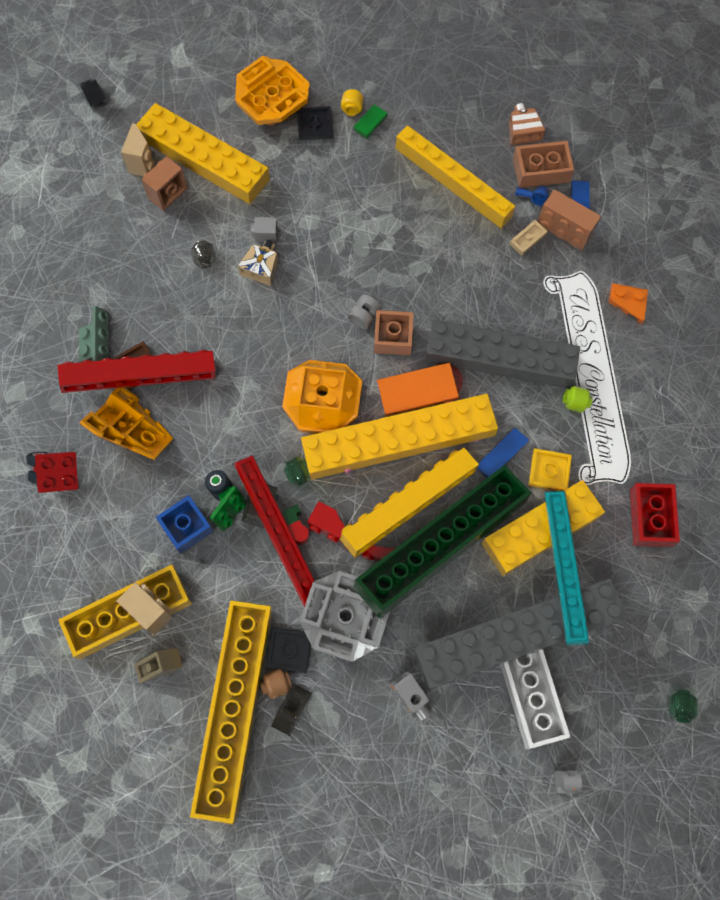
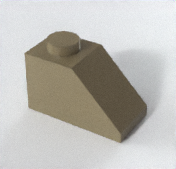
M177 647L156 651L135 663L140 684L171 674L183 667Z

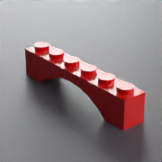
M318 501L307 521L309 529L316 534L323 533L333 543H342L340 539L345 525L340 520L335 509ZM373 545L362 553V557L371 562L372 560L378 562L395 548Z

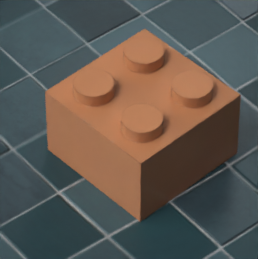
M167 156L159 161L141 179L148 199L162 211L188 189L182 168Z
M376 310L374 353L411 356L413 312Z

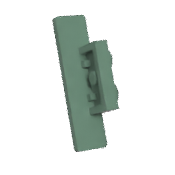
M98 306L93 307V323L79 328V362L84 360L102 361V359L109 358V313Z

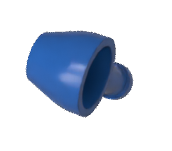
M543 185L534 191L517 187L515 196L530 198L535 205L543 206L549 198L548 188Z

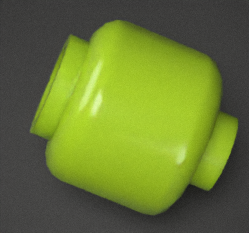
M572 386L564 392L563 403L568 410L582 413L592 405L593 398L590 397L589 390Z

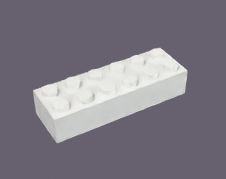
M543 650L501 664V670L525 749L570 738Z

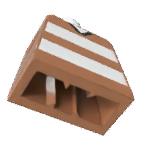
M523 103L517 104L514 107L515 111L511 112L509 119L510 145L542 141L545 128L536 109H525Z

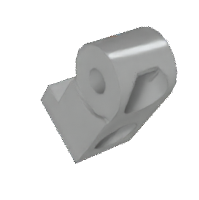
M554 771L556 793H577V791H581L582 779L580 771Z

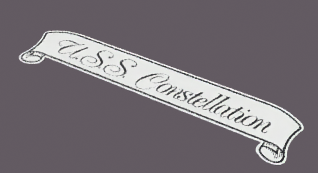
M583 271L561 277L546 276L543 282L545 289L551 294L559 293L568 344L581 346L576 386L589 390L590 397L593 398L591 407L581 413L591 464H584L580 467L579 480H583L586 485L603 481L623 484L629 476L631 455L596 286Z

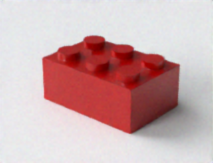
M636 483L630 489L633 546H675L680 542L675 484Z

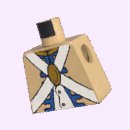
M265 241L263 247L252 245L238 265L239 274L271 286L278 263L277 253L273 251L275 244L271 241Z

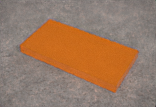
M450 363L377 380L385 416L459 399Z

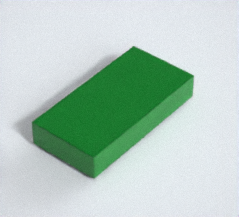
M374 104L353 126V130L367 139L387 118L388 113Z

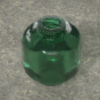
M298 456L285 463L286 466L283 468V471L290 484L297 483L300 486L309 481L308 477H310L304 458L300 459Z
M678 690L677 693L670 696L669 713L677 722L690 723L697 717L698 700L694 695L690 694V691Z

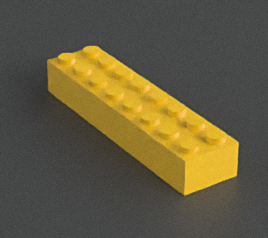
M154 103L136 124L150 147L248 204L254 201L270 180L267 166L157 103Z

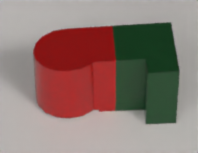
M296 504L281 513L296 544L303 545L309 540V531L306 526L301 524L298 518L301 516V511Z

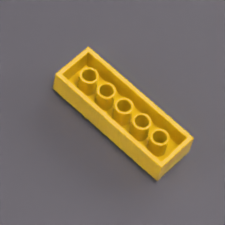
M583 480L565 490L572 535L596 521L605 513ZM545 503L484 538L482 545L503 577L552 547Z
M169 565L136 582L139 586L144 584L156 595L154 600L159 598L170 609L168 612L170 615L192 605L182 580L173 565ZM134 583L58 619L74 658L81 660L144 629L117 602Z

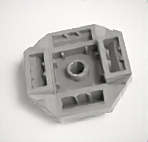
M337 571L313 582L300 623L313 650L353 663L379 648L390 612L379 619L354 590V582L358 577ZM343 612H348L352 617L349 621L344 622L340 619V615Z

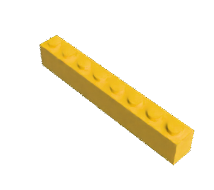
M407 125L396 136V150L499 228H502L512 218L515 209L514 204Z
M465 448L453 451L447 460H440L434 465V469L423 472L417 481H410L405 485L404 490L394 492L384 504L380 502L373 508L374 511L360 516L357 523L347 525L342 530L341 542L354 558L358 557L474 474L479 464Z

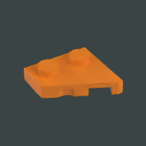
M612 283L609 303L620 308L626 315L631 314L638 319V323L643 324L648 290Z

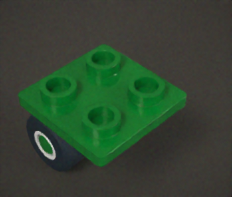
M213 470L206 476L205 486L215 499L220 500V504L212 513L210 519L222 532H225L233 524L235 516L244 509L246 500L225 472Z

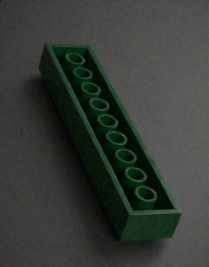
M503 465L356 578L354 590L378 618L381 619L523 506L532 492Z

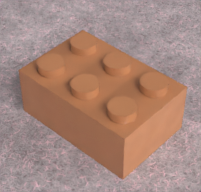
M568 141L516 146L513 163L520 188L570 183L574 167Z
M554 189L542 207L538 223L558 238L564 239L573 247L583 250L592 237L601 216Z

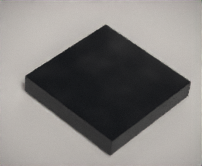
M331 106L308 107L297 110L299 140L333 139Z
M272 627L266 669H281L287 672L307 674L311 644L305 632Z

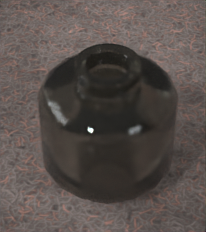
M201 240L197 241L191 248L193 263L196 266L207 269L215 263L216 254L211 243Z

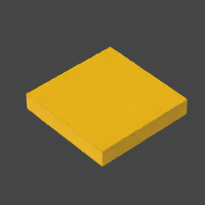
M534 448L528 486L554 491H565L568 489L572 455Z

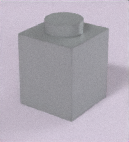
M255 217L254 224H251V235L255 236V242H277L276 217Z

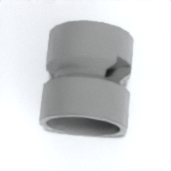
M362 294L357 300L356 306L351 309L347 317L358 328L367 329L373 321L372 317L376 316V310H380L381 306L371 296Z

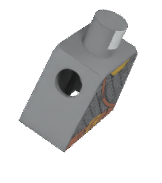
M404 671L388 683L408 712H415L420 720H424L431 714L425 705L429 700L411 673ZM415 695V701L411 702V697Z

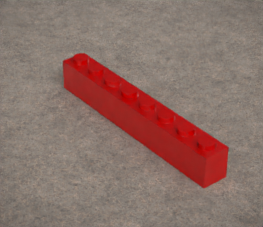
M199 350L193 353L183 351L178 354L163 353L158 356L142 355L136 358L126 356L121 359L105 358L102 361L84 360L79 363L64 362L57 364L61 393L215 379L213 351Z

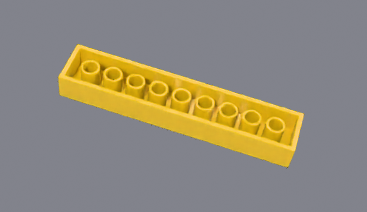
M487 393L301 437L310 479L313 480L342 473L348 469L355 470L496 436L498 426Z
M230 600L190 813L191 818L229 824L236 823L273 611L271 606Z

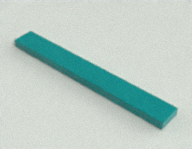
M565 491L545 492L544 497L566 645L589 644Z

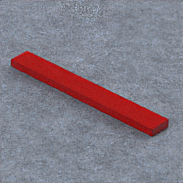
M253 455L234 463V466L305 607L315 580Z

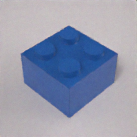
M189 495L155 517L180 554L214 532Z

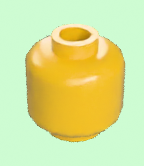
M349 89L343 93L341 109L345 114L354 116L362 111L364 102L362 93L355 89Z

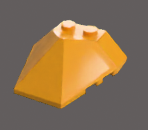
M124 387L116 388L99 410L95 413L91 411L80 421L84 428L98 438L153 460L173 440V437L159 421L155 422L150 417L151 412L148 409L144 410L138 403L139 399Z

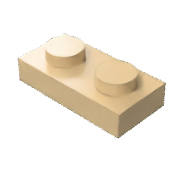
M534 220L510 240L509 245L522 256L545 237L548 231Z

